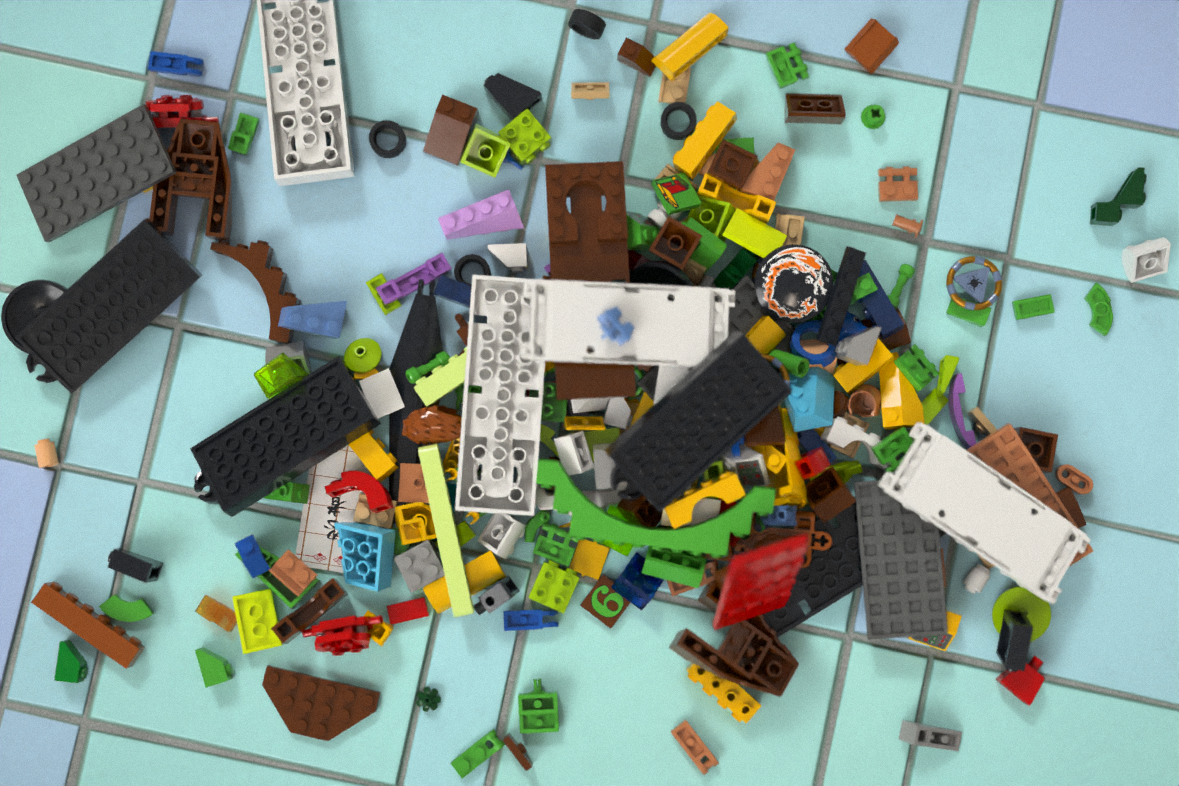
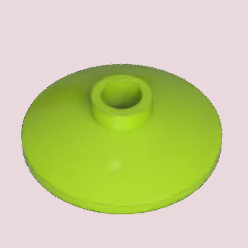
M361 338L355 340L347 347L344 361L351 371L366 373L373 370L379 364L382 350L376 341L369 338Z

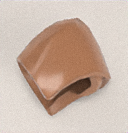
M864 384L853 391L848 404L849 415L853 413L861 417H872L880 414L881 394L877 387L871 384Z

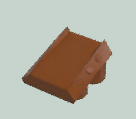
M871 18L844 50L869 73L873 74L893 52L899 41L877 19Z

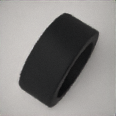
M574 9L568 26L576 33L596 40L601 38L606 23L592 12Z
M674 102L663 110L661 128L667 137L673 140H683L691 135L696 127L697 116L690 105L684 102ZM676 110L685 112L690 119L688 128L681 132L673 131L667 123L668 116Z
M383 120L372 127L369 133V142L373 151L378 156L394 158L404 150L406 136L403 129L396 122ZM392 129L398 134L399 141L395 148L384 150L378 146L377 135L381 130Z
M475 254L465 255L460 258L454 269L456 281L472 286V284L465 282L461 274L462 268L467 263L476 262L480 264L483 268L484 276H491L490 267L486 260Z

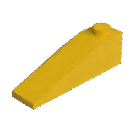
M893 352L891 354L894 360L879 371L883 427L886 430L898 429L900 427L909 428L913 427L917 422L925 425L921 401L913 385L894 363L900 356L898 352Z

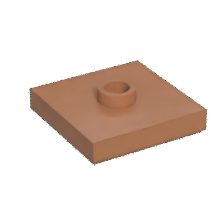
M400 464L398 502L429 503L421 464Z

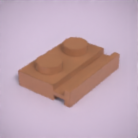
M289 549L269 569L277 579L298 597L318 576Z

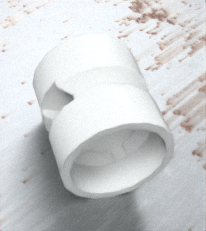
M659 201L657 204L658 209H653L647 215V219L661 230L668 216L676 220L682 212L668 215L661 201Z

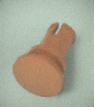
M896 214L892 226L907 230L909 234L911 232L915 233L914 238H916L921 232L923 220L918 223L916 219L910 220Z

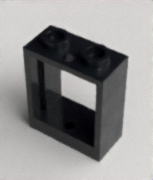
M1004 609L996 653L1004 668L1008 671H1025L1033 626L1024 612Z

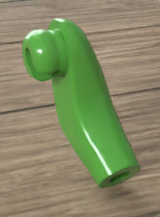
M541 510L525 524V542H534L538 528L550 519L548 511Z

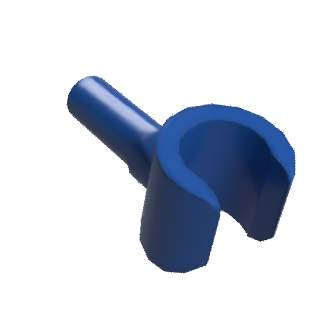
M507 151L506 154L508 155L504 158L503 162L512 163L522 170L524 166L511 157L510 152Z

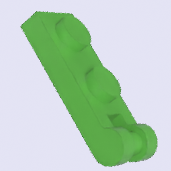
M494 729L451 761V765L462 779L505 745L503 740H499L496 736L497 733ZM489 740L494 745L491 748H489V746L486 744V742Z

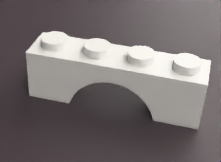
M839 416L836 419L833 418V425L825 426L820 438L821 440L840 448H844L850 442L858 440L867 448L870 464L882 470L889 466L888 462L885 465H881L871 450L872 447L881 441L880 436L874 433L867 434L864 432L865 429L858 425H853L852 427L847 424L848 420ZM901 453L895 457L896 460L900 458Z

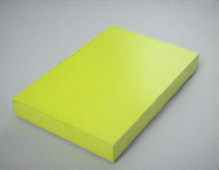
M739 208L735 210L723 233L724 237L762 258H765L770 252L781 247L787 237L784 233Z
M265 589L233 596L243 654L282 646V642L271 629L278 623L272 590Z

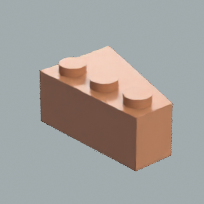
M777 143L749 174L742 190L737 189V191L749 195H760L774 201L795 149Z

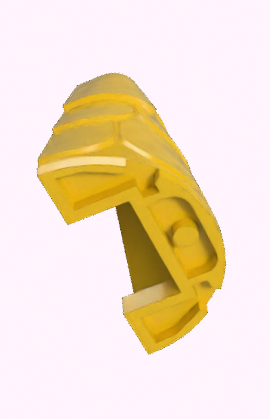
M780 408L779 413L785 444L774 446L786 455L788 472L784 477H781L766 467L770 484L764 487L775 488L774 506H797V509H800L807 502L805 482L794 463L801 459L798 447L800 443L797 432H794L787 409Z

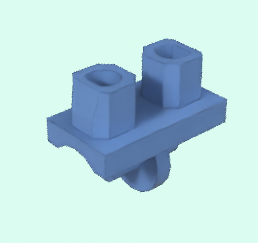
M614 307L611 310L607 309L597 320L602 324L600 328L604 332L601 338L604 340L606 337H609L612 342L616 341L621 346L632 337L631 334L635 328L628 321L622 325L618 320L622 316V312L617 307Z
M774 506L773 514L768 513V516H761V521H763V525L797 526V506Z

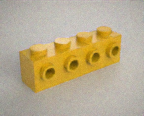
M718 101L714 106L711 105L706 112L704 120H700L697 123L692 136L689 135L686 138L684 147L673 156L674 168L681 173L685 172L686 176L693 180L737 121L736 113Z
M693 663L687 667L686 670L689 673L687 677L695 684L699 681L704 686L702 690L710 697L712 694L718 698L717 703L722 708L726 709L728 707L733 711L731 715L738 722L743 720L747 724L762 706L740 685L724 680Z

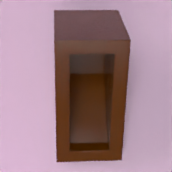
M626 37L617 54V61L648 77H651L656 68V65L651 61L655 56L643 45Z

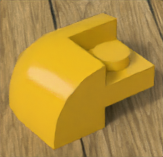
M423 502L396 506L395 522L396 527L399 529L402 545L437 538L429 505Z

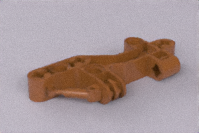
M797 510V526H794V529L770 527L762 532H758L756 530V512L753 511L755 515L751 521L750 537L746 540L740 537L734 546L736 547L735 550L728 544V556L715 558L711 557L709 553H705V556L703 553L700 556L709 560L731 562L734 551L742 552L743 548H745L746 552H751L806 534L809 541L805 555L808 560L804 565L800 566V568H806L811 564L812 550L824 551L830 549L833 539L828 533L815 531V512ZM812 535H816L815 539H822V536H825L829 543L822 547L821 543L814 542L815 546H812Z

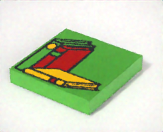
M685 172L655 179L651 183L668 215L698 208L702 204Z

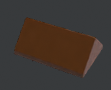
M785 93L784 123L841 124L846 117L842 95Z

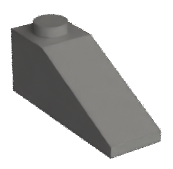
M902 720L899 740L918 746L959 751L962 732Z

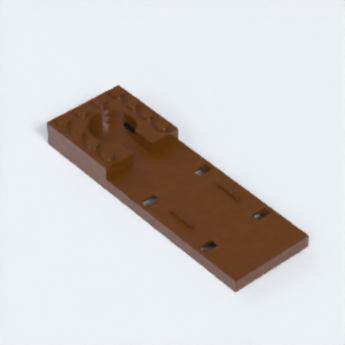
M623 161L545 165L551 280L612 283V280L625 279V284H630ZM601 196H605L606 198V206L604 211H602ZM567 198H570L571 213H569L567 208ZM555 362L557 401L636 397L634 365Z

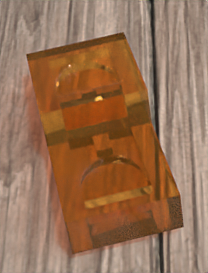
M208 595L204 596L195 610L196 613L208 621L216 623L227 632H232L237 624L235 611Z

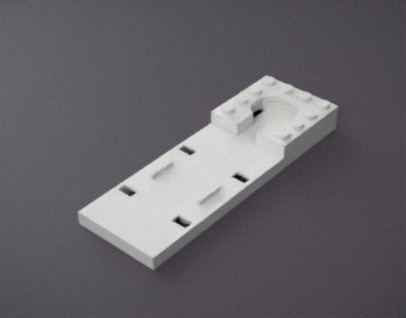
M257 0L274 180L279 186L355 177L334 0L318 3L317 0ZM276 3V8L264 10L263 4ZM335 59L336 65L324 67V60ZM282 66L283 72L270 73L269 67ZM326 132L330 134L331 146H327ZM294 140L296 143V150H294Z
M472 275L455 510L534 516L545 361L521 359L522 342H529L531 310V298L523 297L524 281H531L532 279ZM474 315L487 316V324L473 323ZM469 385L482 386V394L468 393ZM525 389L539 390L538 398L525 397ZM480 464H482L481 480L478 479V469ZM514 467H517L516 483H513Z

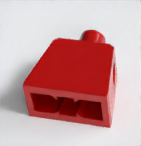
M1033 656L1029 663H1026L1025 671L1011 672L1006 669L995 680L1023 703L1030 706L1045 680L1037 672L1044 662L1038 657Z

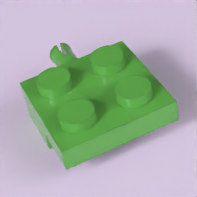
M533 679L534 691L518 694L520 734L559 732L557 691H543L542 679H538V686L537 679Z

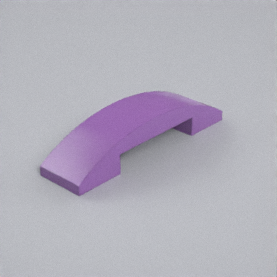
M440 253L427 260L425 264L395 280L391 279L376 287V290L384 304L387 305L417 291L419 279H424V286L431 283V280L435 281L452 268L443 253Z
M960 373L953 376L950 384L949 413L957 436L963 445L969 449L976 444L974 430H965L958 394L966 391L963 376Z

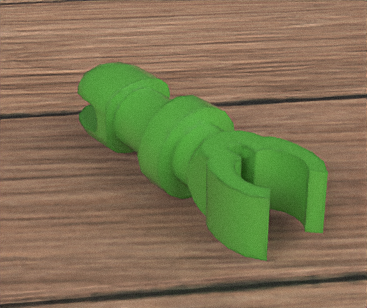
M464 383L455 389V393H457V410H459V403H462L463 410Z

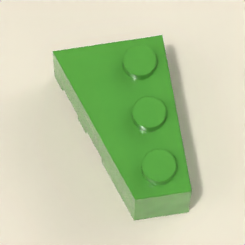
M648 546L642 573L699 588L706 559L700 555L691 554V551L683 550V553L672 552L671 548L654 550L652 546Z

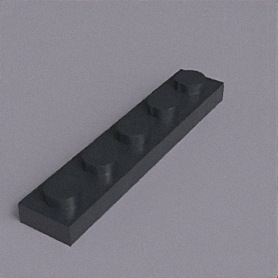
M846 246L816 340L836 346L866 252Z

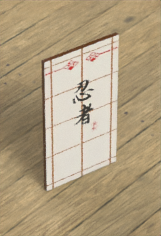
M349 445L309 469L307 485H310L308 502L303 504L295 554L309 568L343 573L341 562L343 559L342 549L338 547L337 540L340 539L338 529L335 530L334 523H362L353 521L359 500V493L365 494L363 491H351L332 498L326 494L324 487L330 485V482L334 480H342L341 473L345 471H361L374 477Z

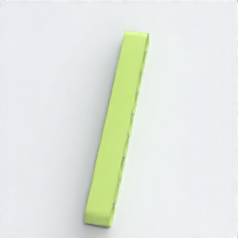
M438 443L418 447L453 615L456 618L474 614Z

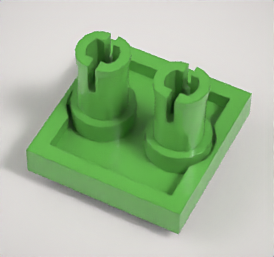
M544 382L541 421L564 423L567 400L557 401L556 383ZM529 389V397L538 398L539 390Z

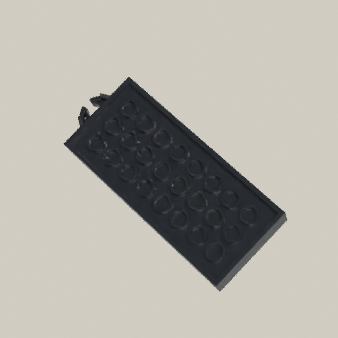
M148 218L144 219L14 337L29 352L26 360L29 373L35 371L38 364L43 365L45 373L38 375L36 380L46 383L58 380L71 394L74 393L193 285L202 274Z
M735 330L604 450L611 461L616 464L610 475L611 488L615 491L619 483L627 482L626 489L618 492L617 495L619 497L632 501L644 495L661 512L782 402L792 390L742 332Z
M338 356L190 448L201 469L194 477V491L199 493L205 486H209V492L205 495H199L198 498L208 504H219L224 513L233 517L376 428L381 423L351 371Z

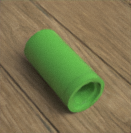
M773 349L768 354L781 361L789 374L804 377L809 370V361L805 358L778 349Z

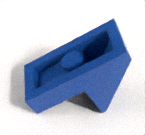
M253 534L234 543L242 557L243 564L252 578L270 569Z

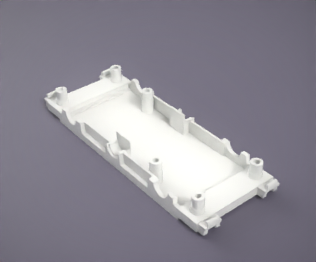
M532 279L531 281H524L523 297L531 298L529 342H522L521 359H529L531 361L696 367L728 338L729 307H735V291L708 287ZM614 307H617L622 312V316L618 318L619 322L623 325L628 321L635 328L631 334L632 337L621 346L616 341L612 342L609 337H606L604 340L601 338L604 332L600 328L602 324L597 320L607 309L611 310Z
M917 422L909 433V436L915 440L895 473L886 472L878 486L902 503L905 508L919 514L921 519L933 523L955 538V542L967 547L969 552L977 553L999 568L1000 573L1014 579L1019 586L1028 589L1042 600L1054 604L1062 591L1057 586L1077 551L1081 554L1084 553L1091 539L1087 537V534L1073 526L1071 522L952 440L941 435L927 424L924 425L921 422Z

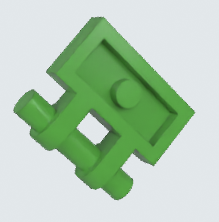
M795 42L788 45L790 52L786 53L784 46L766 53V58L780 89L797 83V74H800L803 80L810 77L807 72V64H804L801 58V50L797 48ZM794 58L797 67L793 68L789 59Z
M914 344L909 348L914 355L907 350L894 363L918 392L931 382L932 378L938 376L939 373L935 369L934 363H930L925 357V352Z
M900 427L871 448L881 465L889 463V466L884 469L885 473L896 471L909 450L908 447L912 445L913 440L905 427ZM902 452L903 456L896 460L895 457Z
M544 522L542 530L549 533L547 537L539 535L533 553L569 567L576 548L568 545L570 540L576 543L579 540L574 539V536L570 535L569 529L567 531L557 527L558 525L554 523L551 525ZM554 534L565 538L564 542L560 543L552 540Z

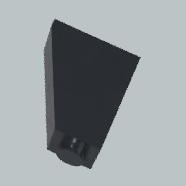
M499 73L489 76L483 85L488 95L511 121L526 109L531 110L542 100V94L539 91Z
M121 548L114 549L108 556V568L144 583L157 581L163 566V562Z

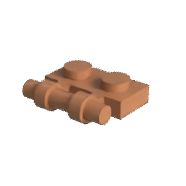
M903 166V168L886 167L885 169H878V176H885V181L878 183L879 202L917 201V180L910 181V175H917V168ZM893 176H902V181H893Z

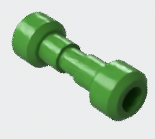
M908 264L900 266L897 283L892 289L891 294L887 295L895 309L900 304L899 297L904 285L915 273V269Z
M442 351L436 354V358L429 361V363L418 368L411 367L405 373L408 381L414 384L421 376L440 365L444 367L449 363L447 360L450 356L447 352Z

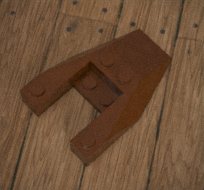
M180 119L167 150L177 173L153 186L149 220L164 235L173 236L178 196L209 199L205 236L211 240L230 241L232 227V180L220 123Z
M717 581L706 584L697 599L715 613L721 596ZM763 615L732 624L717 650L688 628L678 631L669 646L671 650L685 660L724 680L778 697L782 696L799 666V663L785 644H782L777 638L773 628H770L765 622Z

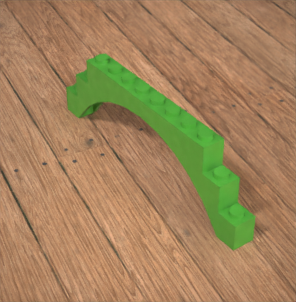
M540 458L536 483L541 484L540 487L552 488V486H555L553 509L557 510V513L569 514V512H572L570 535L574 536V539L585 540L587 537L593 538L594 542L600 543L610 540L616 545L632 543L633 547L644 548V545L652 546L654 550L671 548V551L676 553H683V550L691 551L693 555L709 553L711 557L722 558L723 555L727 556L730 532L733 533V536L745 537V534L750 535L753 511L759 516H768V513L773 514L776 492L775 488L755 485L741 500L721 514L697 524L673 529L648 527L627 522L606 512L589 500L574 484L560 460Z

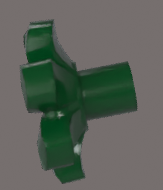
M426 686L423 689L424 693L422 691L417 693V697L420 699L416 703L418 707L423 705V711L428 712L429 708L432 710L438 708L436 703L441 702V697L436 696L438 693L436 688L430 691V687Z

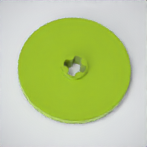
M1015 586L1004 591L996 599L992 609L993 625L999 634L1004 609L1024 612L1033 626L1030 642L1041 637L1051 621L1049 603L1021 586Z

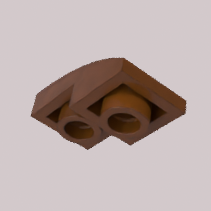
M1067 487L1056 492L1078 528L1087 525L1071 488Z

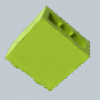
M528 109L498 132V135L511 143L509 149L522 165L534 161L535 155L540 151H546L552 142L551 136Z
M549 560L548 563L544 561L528 598L564 613L577 585L579 576H577V571L566 568L565 571L559 568L560 564Z

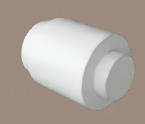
M977 564L975 567H972L963 583L966 586L964 588L973 594L976 592L980 593L989 580L991 572L984 566Z

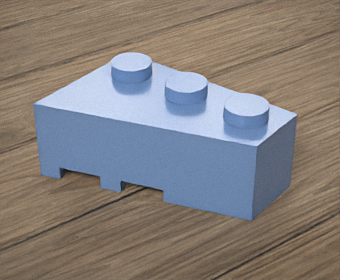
M347 301L282 307L278 327L333 339L340 338Z

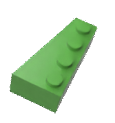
M260 547L268 565L272 568L279 560V557ZM237 552L235 555L242 561V557ZM269 570L257 576L291 609H294L320 582V580L315 578L298 597Z

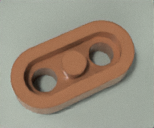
M1065 464L1056 469V479L1066 487H1070L1077 494H1088L1093 489L1092 479L1072 465ZM1063 471L1067 472L1066 478L1062 476ZM1080 481L1084 484L1083 488L1079 487Z

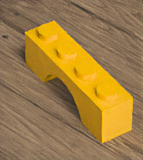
M706 173L697 192V195L731 203L735 210L739 208L766 224L776 205L775 201L763 196L739 192Z
M725 471L716 480L708 479L701 483V487L696 489L692 487L683 491L684 495L675 498L664 509L673 529L692 521V510L700 499L707 496H716L723 499L726 503H730L745 496V492L734 471Z

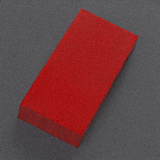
M425 597L387 605L390 625L429 616Z

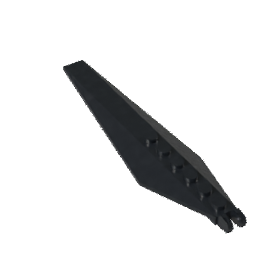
M419 279L417 294L415 295L389 368L405 406L389 414V453L391 452L397 459L395 464L398 466V469L389 476V494L394 501H398L400 464H421L418 447L426 446L422 443L417 444L407 436L402 435L403 420L412 411L426 407L413 388L417 384L410 383L405 373L411 367L418 368L429 363V361L436 358V354L443 351L436 296L433 295L436 281L431 280L429 285V295H423L424 279ZM429 371L427 374H425V375H423V376H425L426 378H428V377L431 376L433 373H432L431 371ZM438 400L431 406H439L440 400ZM398 502L397 506L406 505V504H411V503H409V502Z

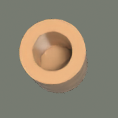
M50 439L39 440L38 444L34 445L39 468L59 465L54 441L50 442Z

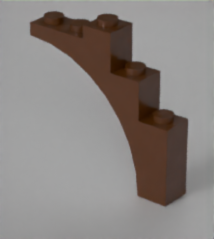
M219 240L218 243L212 242L210 250L240 262L259 282L269 307V339L285 344L292 343L294 330L278 327L282 307L299 306L301 300L296 298V294L285 292L283 295L287 274L279 267L271 266V269H269L273 248L268 245V242L257 240V243L251 242L249 249L248 246L237 244V247L230 246L229 242Z

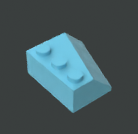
M818 366L809 368L804 377L789 374L792 392L783 401L794 432L833 425L835 383L833 374Z
M334 523L335 530L338 529L340 539L337 540L338 547L342 549L343 559L341 562L345 583L377 592L391 587L396 530L366 523Z

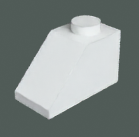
M526 243L488 245L489 252L508 270L520 273L523 272V269H528Z
M623 397L609 398L603 418L605 425L619 427L624 430L627 426L630 427L633 416L630 415L631 410Z

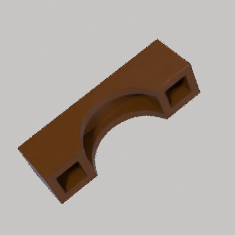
M332 578L318 589L309 601L293 613L285 616L271 629L283 644H288L346 597L348 593L337 579Z

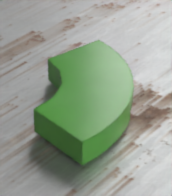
M1095 283L1084 298L1092 310L1089 326L1106 336L1113 322L1111 300L1104 288Z
M117 594L99 606L105 614L123 622L140 621L154 614L144 598L135 602H128L121 599Z

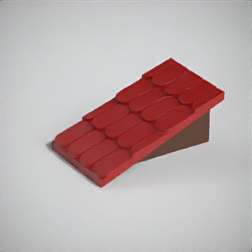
M806 534L733 557L729 565L714 573L721 592L712 623L714 630L785 607L791 595L790 590L796 581L795 576L803 563V556L808 548L807 543L809 540Z

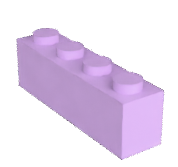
M509 189L438 218L447 240L479 234L484 235L492 232L524 229Z

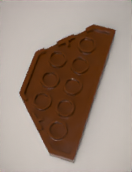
M270 665L266 667L262 683L263 688L291 733L324 741L333 739L376 712L381 693Z

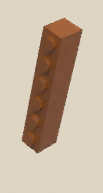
M48 582L43 584L31 601L32 604L127 669L133 666L145 649L141 645V640L125 634V629L111 624L108 617L95 613V609L92 606L79 602V598L73 593H66L62 590L63 587L59 583Z

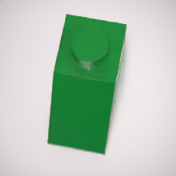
M63 640L59 643L54 681L80 683L87 677V661L71 640Z

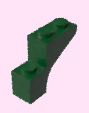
M1139 167L1129 173L1112 201L1096 202L1091 205V225L1114 226L1122 218V210L1120 208L1137 209L1144 204L1146 199L1144 185L1147 179L1144 167Z
M743 247L715 278V288L731 290L761 257Z

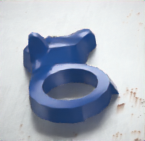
M848 310L837 344L842 339L868 328L863 325L857 315L850 313ZM822 319L800 324L793 332L790 340L793 355L807 359L809 364L812 365L822 364L825 367L831 364L836 358V346L828 344V349L825 352L811 354L802 348L799 338L805 333H818Z

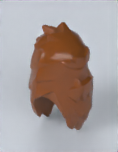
M434 405L412 411L403 420L402 435L407 436L417 444L446 443L461 437L462 422L460 421L462 416L456 414L457 410L447 408L446 406Z

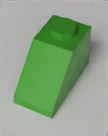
M204 647L195 650L206 688L233 679V667L228 663L227 659Z

